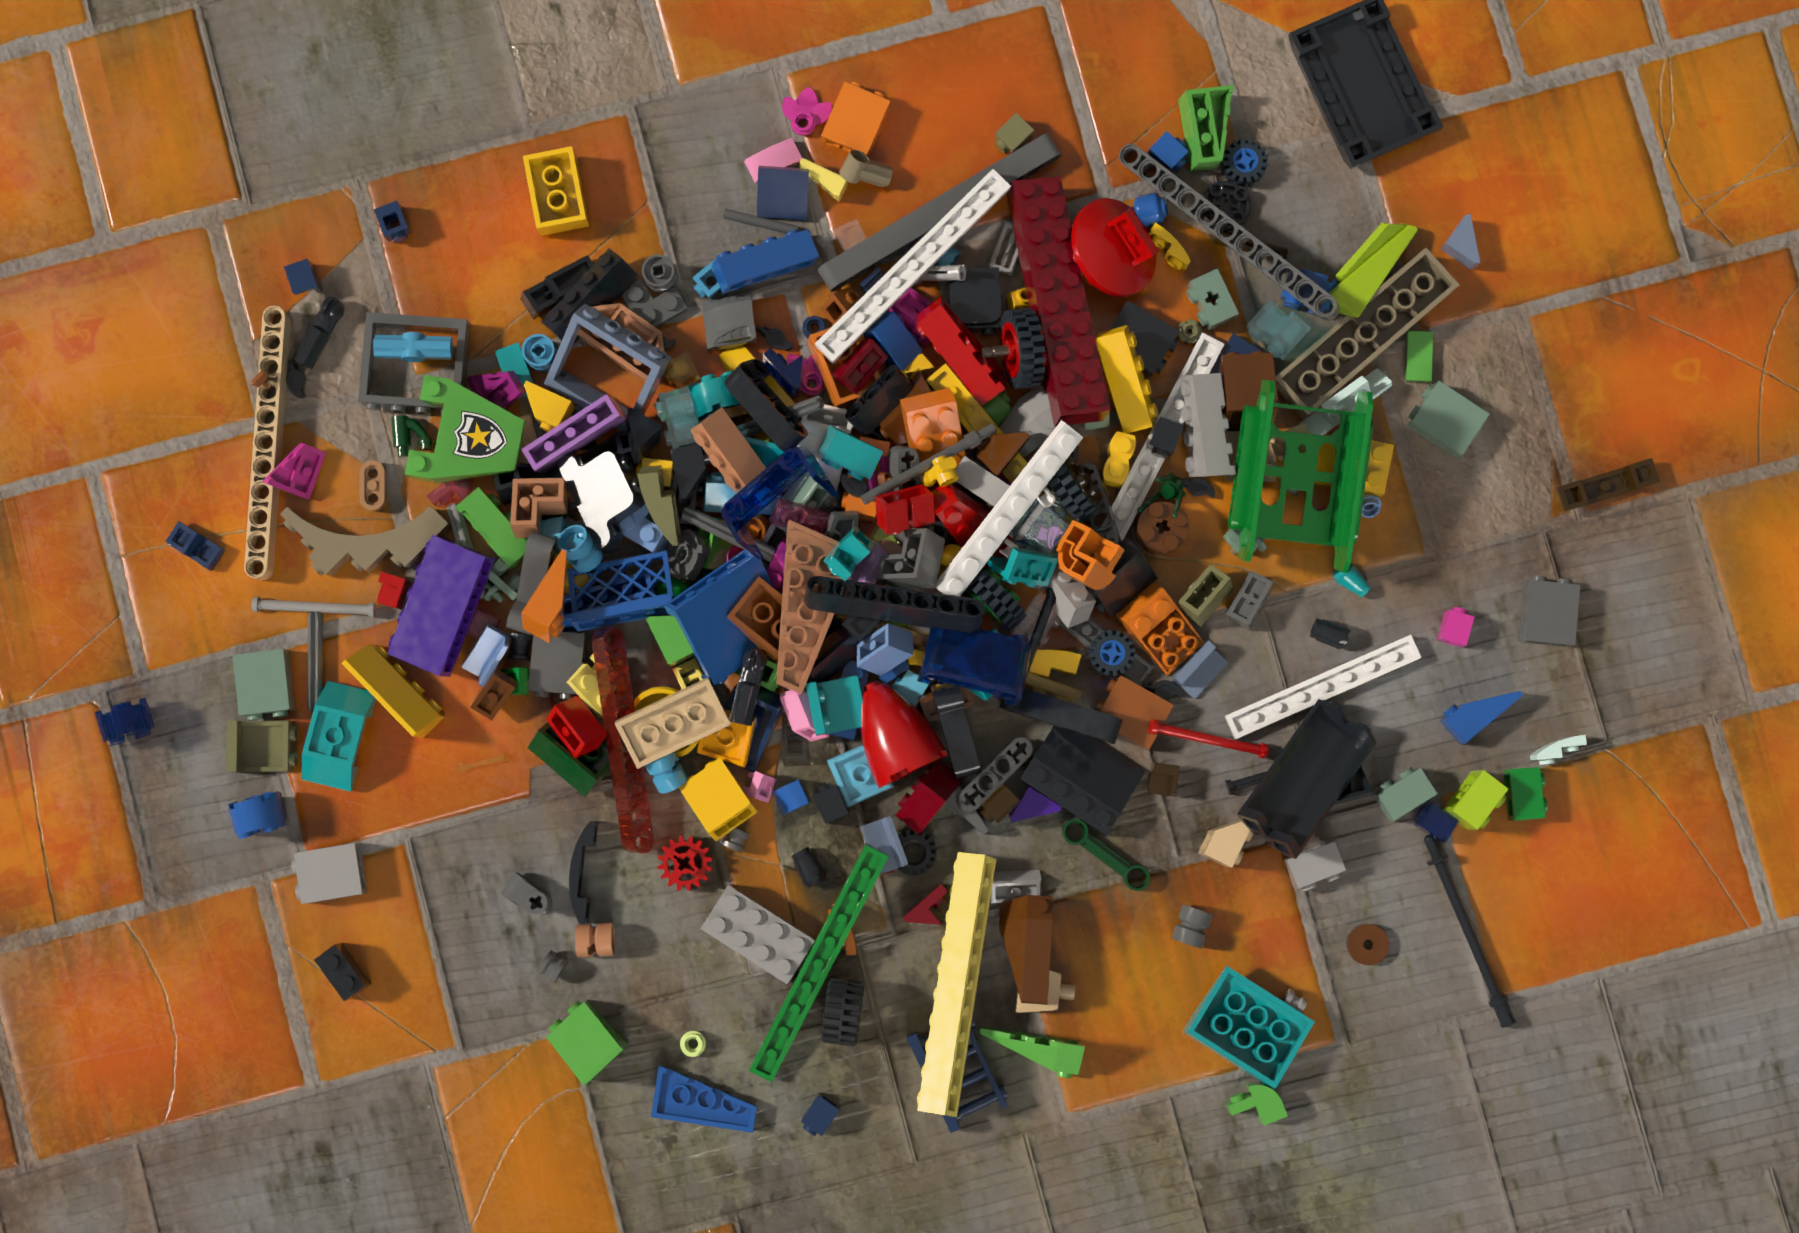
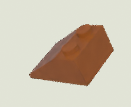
M758 577L728 614L727 618L760 650L778 664L782 595L762 578Z

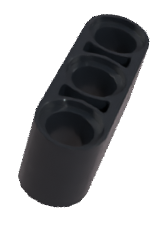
M897 365L889 367L847 410L845 414L846 420L861 435H868L900 403V399H904L914 387L913 381Z

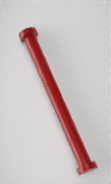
M1156 719L1150 721L1148 728L1149 734L1155 735L1160 733L1256 754L1262 759L1267 757L1269 749L1268 744L1265 743L1257 745L1162 724Z

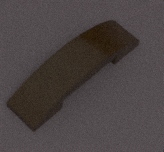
M1650 458L1623 468L1559 486L1556 489L1565 512L1659 483L1660 479L1653 459Z

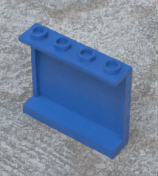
M744 549L664 605L667 613L677 619L705 673L701 678L705 679L708 677L714 686L726 681L728 676L736 670L742 669V658L747 650L752 648L759 649L727 618L728 614L758 577L774 588L758 554Z

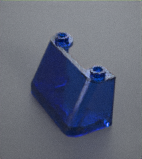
M930 627L917 681L930 684V680L936 681L939 679L938 684L941 685L948 683L994 695L993 698L997 699L1002 695V698L1005 699V704L1017 706L1022 699L1032 643L1028 642L1027 637L1017 634L1011 637L979 629L974 633Z

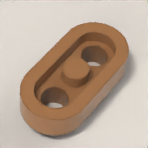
M375 460L366 461L359 470V500L361 505L369 511L381 510L387 501V472L385 467ZM371 471H378L376 478L370 477ZM377 495L378 501L371 503V496Z

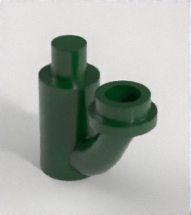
M406 415L391 417L393 448H397L398 457H408V447H411L410 430H413L420 437L421 440L417 441L420 450L435 449L437 440L431 439L418 421Z

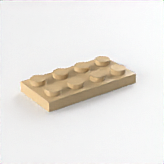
M708 677L615 721V726L637 769L731 725Z

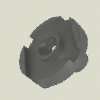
M685 529V531L681 532L682 538L679 545L672 546L669 542L666 550L669 555L671 576L676 579L694 581L698 577L704 561L710 555V548L708 545H705V540L698 531Z

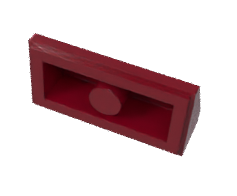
M864 338L833 373V376L851 392L857 394L886 361L888 356L874 340Z

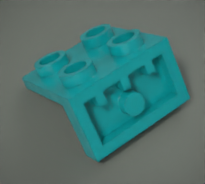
M1013 548L1009 559L991 556L986 564L989 565V570L1002 575V580L1007 583L1016 584L1017 582H1022L1029 587L1035 588L1037 585L1048 586L1058 558L1052 554Z
M857 676L806 684L816 736L862 727L861 709L863 700Z

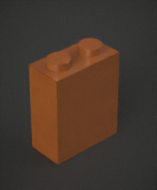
M1122 675L1118 676L1117 679L1112 678L1105 689L1109 693L1104 702L1099 700L1094 710L1122 719L1123 722L1119 735L1143 749L1149 750L1158 733L1155 735L1149 734L1150 721L1156 719L1159 723L1164 724L1174 705Z

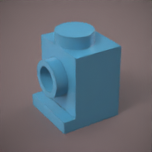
M716 258L693 277L696 283L693 285V288L702 298L706 295L711 299L721 291L712 269ZM709 278H714L716 280L714 286L707 285V280Z

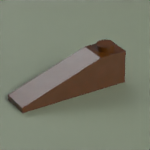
M1025 895L1000 903L999 931L1005 944L1006 954L1011 964L1021 1003L1048 1004L1053 896Z

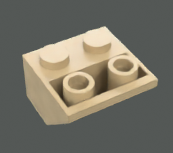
M1241 819L1208 831L1198 854L1225 867L1232 868L1234 864L1238 865L1244 854L1241 848L1245 841H1250L1254 833L1245 826Z

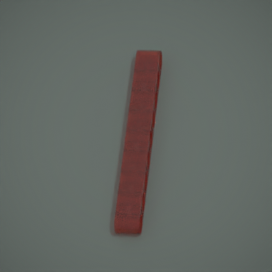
M616 627L600 628L592 635V647L604 728L607 732L606 741L621 842L625 851L629 853H648L654 846V836L644 768L642 766L637 769L625 743L622 745V737L615 726V721L619 720L617 717L618 711L621 713V718L635 712L624 635ZM607 634L610 638L609 644L606 641ZM611 660L613 661V669L610 668ZM615 685H616V687H617V694H616V695L614 694V686H615ZM626 761L628 762V770H627V771H626V769H625V763H626ZM630 786H631V788H632V794H631V796L629 795V788H630ZM633 812L636 814L635 821L632 818ZM637 837H639L640 840L638 847L636 844Z

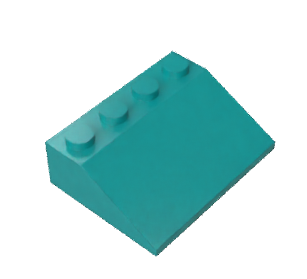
M1226 966L1200 1002L1182 1032L1264 1085L1276 1089L1315 1021Z

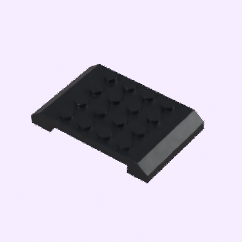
M1363 0L1294 30L1288 35L1297 63L1341 157L1350 169L1438 132L1443 128L1434 106L1429 105L1389 20L1391 15L1384 0Z

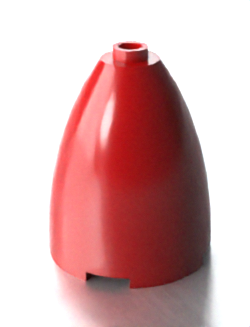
M878 681L864 687L865 692L862 693L863 702L861 709V738L865 756L878 789L884 785L887 786L948 755L932 726L908 699L885 683L879 685Z

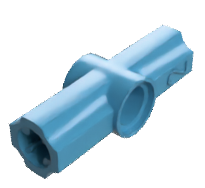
M405 332L403 335H375L373 339L375 358H401L407 362H423L424 359L452 360L453 338L448 336H426L418 332Z

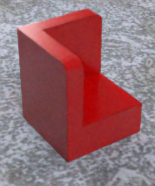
M381 572L378 582L382 583L377 603L401 610L410 581Z

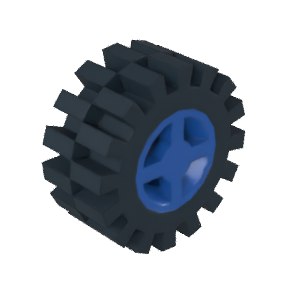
M1241 138L1238 142L1236 140L1233 141L1226 148L1223 161L1221 162V167H1223L1221 171L1223 175L1226 174L1225 179L1227 181L1231 180L1245 187L1247 184L1252 186L1254 182L1257 183L1261 179L1268 165V155H1265L1266 150L1264 147H1259L1260 143L1258 141L1253 143V139L1248 138L1247 141H1244V138Z
M1107 630L1100 633L1091 642L1088 650L1089 662L1092 664V668L1097 670L1099 674L1106 675L1107 677L1119 676L1125 673L1135 660L1134 643L1126 634H1122L1121 631Z

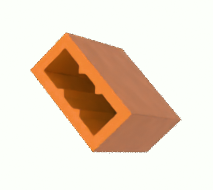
M844 82L821 134L822 143L848 154L851 150H859L870 157L890 111L891 101L883 93L875 91L873 94L866 91L865 87L859 83L851 82L849 84Z

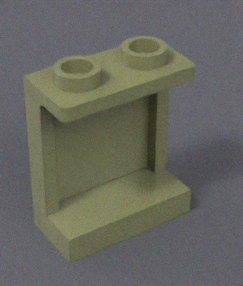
M227 721L226 772H294V766L298 764V753L294 751V741L298 739V727L295 726V721Z

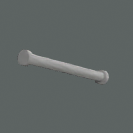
M253 597L252 599L253 612H259L261 609L368 615L370 618H375L376 603L370 602L369 605L263 600L260 597Z

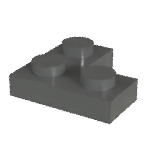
M641 278L631 283L621 293L629 309L656 328L688 310L675 287L653 299Z

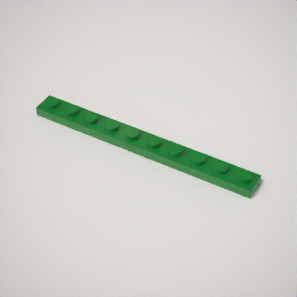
M867 843L863 847L749 1068L750 1072L770 1082L773 1081L881 873L889 854Z

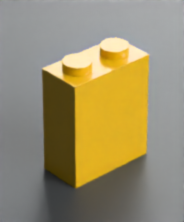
M721 758L709 762L702 771L688 777L687 781L679 787L698 819L715 841L721 839L758 812Z

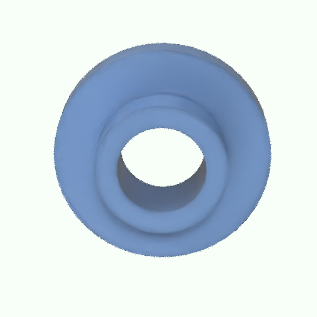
M1364 495L1361 513L1363 517L1373 518L1379 514L1382 504L1377 495Z

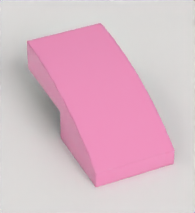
M790 138L745 159L744 162L754 182L757 183L759 165L790 168L800 164L802 156L793 139Z

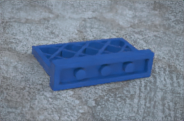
M667 550L599 563L596 568L588 572H578L575 568L567 570L572 606L571 620L578 632L646 619L650 616L667 615L668 613L664 605L674 598ZM663 559L664 566L658 574L648 569L653 561ZM635 564L640 570L631 579L623 572L629 565ZM610 569L615 572V575L606 584L598 577L604 570ZM644 572L654 577L647 588L637 583ZM586 574L590 579L583 588H580L575 584L574 576ZM620 576L630 582L622 593L612 588ZM595 581L604 586V589L597 598L587 592ZM660 581L667 586L668 594L655 595L651 591ZM633 586L643 591L639 599L630 600L626 597ZM609 590L619 596L611 605L601 602ZM584 595L594 601L588 609L578 610V603Z

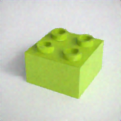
M1485 770L1471 771L1441 811L1465 830H1478L1479 827L1483 829L1491 820L1489 814L1495 807L1498 809L1506 800L1507 796L1505 793L1508 791V788Z

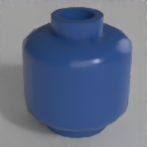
M1158 193L1136 197L1134 207H1131L1135 210L1138 219L1146 227H1152L1155 223L1158 225L1163 224L1165 217L1168 216L1166 200L1164 197H1160Z

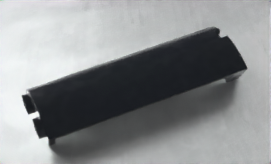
M1318 699L1237 813L1238 817L1256 836L1262 834L1264 838L1270 840L1267 845L1291 858L1297 859L1376 745L1371 729L1363 723L1357 724L1347 721L1342 707L1338 703Z

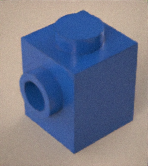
M1166 131L1150 147L1148 155L1172 173L1174 170L1179 172L1187 163L1185 158L1189 151L1186 149V144L1180 138H1174Z

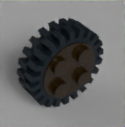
M1069 455L1048 482V485L1052 489L1050 492L1055 496V499L1058 498L1073 519L1082 524L1100 512L1099 504L1095 498L1098 494L1090 483L1087 484L1085 480L1087 474L1080 465L1077 466L1072 456Z

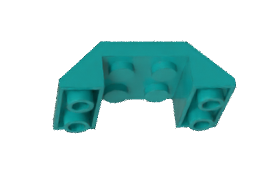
M327 681L315 704L302 752V780L352 792L358 767L354 766L364 726L367 717L372 718L376 698L368 690Z

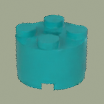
M734 370L725 372L720 377H716L715 374L703 376L700 378L701 382L687 386L698 420L703 421L721 407L727 409L741 405L724 384L726 378Z

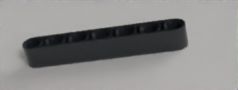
M824 576L811 577L807 582L804 596L805 605L809 609L967 633H974L980 629L985 613L983 602L974 598L851 580L844 581L843 579Z

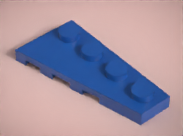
M659 1065L651 1117L753 1133L757 1105Z

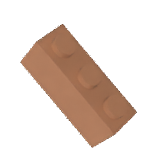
M722 407L690 430L694 435L696 443L702 446L709 456L712 465L718 468L726 484L735 493L767 471V468Z

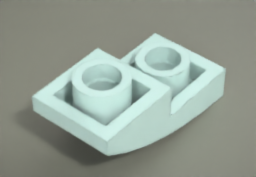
M1586 735L1562 738L1544 745L1530 755V761L1539 760V765L1555 763L1554 758H1562L1561 747H1563V752L1579 751L1580 745H1587Z

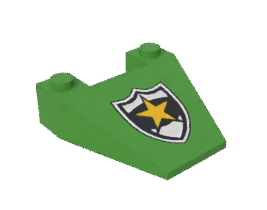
M424 375L419 400L429 406L442 407L443 411L434 453L409 449L404 475L415 480L444 483L516 471L526 421L448 378Z

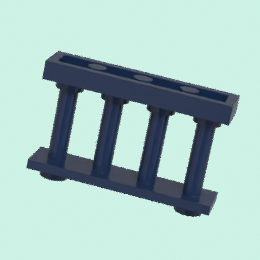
M973 1019L969 1035L972 1044L968 1045L966 1058L977 1053L983 1067L963 1076L961 1089L988 1077L994 1091L959 1107L957 1117L942 1115L950 1133L960 1129L958 1122L962 1121V1117L996 1101H999L1003 1109L1007 1107L1005 1100L1009 1098L1003 1084L997 1085L972 1032V1029L976 1028ZM914 1032L907 1035V1040L922 1070L926 1058L925 1045L929 1035L918 1037L917 1033Z

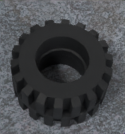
M831 978L829 981L821 1034L823 1043L853 1047L856 1045L864 995L863 982Z

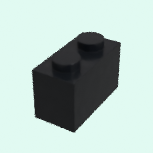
M343 943L334 944L314 959L343 1001L352 999L372 984Z

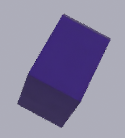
M1028 787L1020 799V803L1010 815V823L1061 811V807L1031 787Z

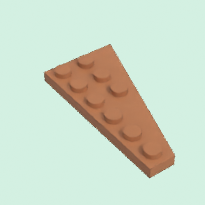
M788 520L776 684L802 694L834 616V613L812 610L805 605L806 585L808 580L814 576L841 579L833 575L828 565L823 561L839 542Z

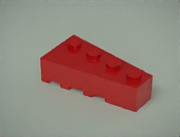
M939 297L917 315L918 325L916 327L925 338H929L933 343L935 351L940 356H943L950 368L960 378L981 407L1005 389L1004 370L993 357H982L983 345L942 297Z
M952 483L943 487L939 486L931 491L934 498V511L963 548L990 512L978 501L975 502L970 499L969 495ZM1010 531L1005 538L1012 541L1015 545H1023L1021 542L1014 540V537L1017 535L1014 532ZM1005 539L992 556L1004 557L1000 549L1004 550L1007 548L1008 545L1004 543ZM985 563L982 569L987 568L989 565Z

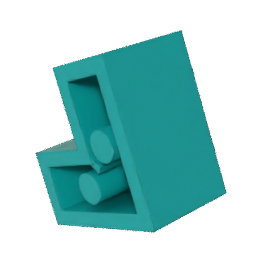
M829 425L817 453L822 456L821 461L824 464L837 470L842 466L849 470L848 475L862 481L863 477L871 479L883 451L845 431Z

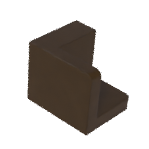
M1152 763L1148 792L1150 794L1176 797L1180 766Z

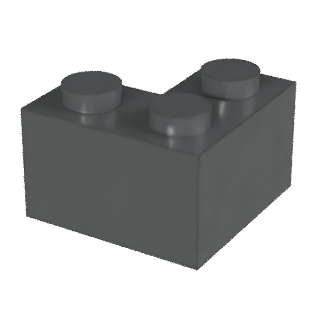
M927 528L906 530L902 553L881 555L876 579L892 587L906 589L935 588L945 539Z

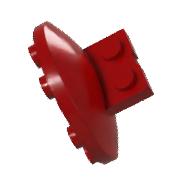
M1101 198L1092 201L1079 211L1073 222L1071 232L1073 260L1078 264L1088 283L1108 295L1127 297L1143 290L1154 275L1157 260L1156 253L1159 251L1152 241L1153 237L1149 234V228L1138 219L1135 210L1119 200Z

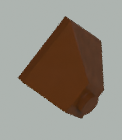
M1029 430L993 434L990 438L987 437L982 440L981 444L977 446L979 451L976 456L995 475L1003 473L1034 433Z

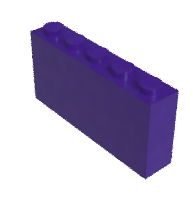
M432 535L425 545L423 561L416 569L415 582L407 593L405 608L398 616V626L396 632L389 640L387 654L435 675L450 677L495 558L445 537Z

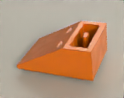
M1154 582L1115 615L1127 632L1167 676L1205 643L1168 593Z

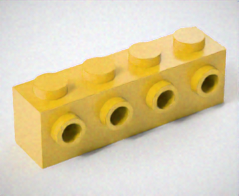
M1128 325L1099 332L1095 338L1123 433L1153 427L1156 418H1158V410L1156 404L1151 403L1150 400L1151 387L1148 379L1144 380L1142 373L1144 363L1140 355L1137 356L1135 350L1137 340L1134 332H1130Z

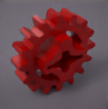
M679 836L678 843L673 839L669 840L671 847L663 846L662 849L665 855L658 856V859L662 860L663 864L657 866V869H664L665 872L662 874L661 879L668 877L670 879L668 886L670 887L676 883L678 891L682 889L683 885H686L687 891H691L693 883L699 888L701 886L700 879L706 881L709 879L705 872L713 870L712 867L707 866V863L713 860V857L706 856V853L710 850L709 847L702 849V840H699L696 844L693 843L694 836H690L688 841H685L683 836ZM681 846L691 847L686 853H680L675 850ZM698 853L702 858V868L696 862ZM689 857V864L692 868L681 869L682 863L678 858L686 859ZM669 858L674 862L672 873L669 869ZM687 873H690L693 876H695V878L691 880H680V878Z

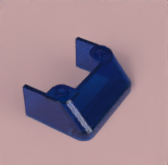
M800 446L788 449L728 500L722 508V517L736 542L759 560H762L764 556L745 524L807 471L833 497L838 495L817 459L806 447Z

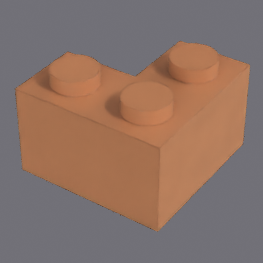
M564 478L513 479L510 526L515 538H528L532 531L541 534L542 515L568 514L569 491Z

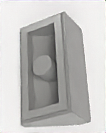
M1040 870L994 872L991 903H1002L1025 895L1042 896Z

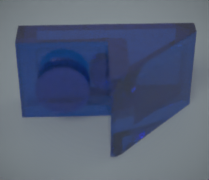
M772 348L768 349L763 353L762 362L785 391L794 400L797 399L800 389L803 355L787 365L785 358L780 353L776 354Z

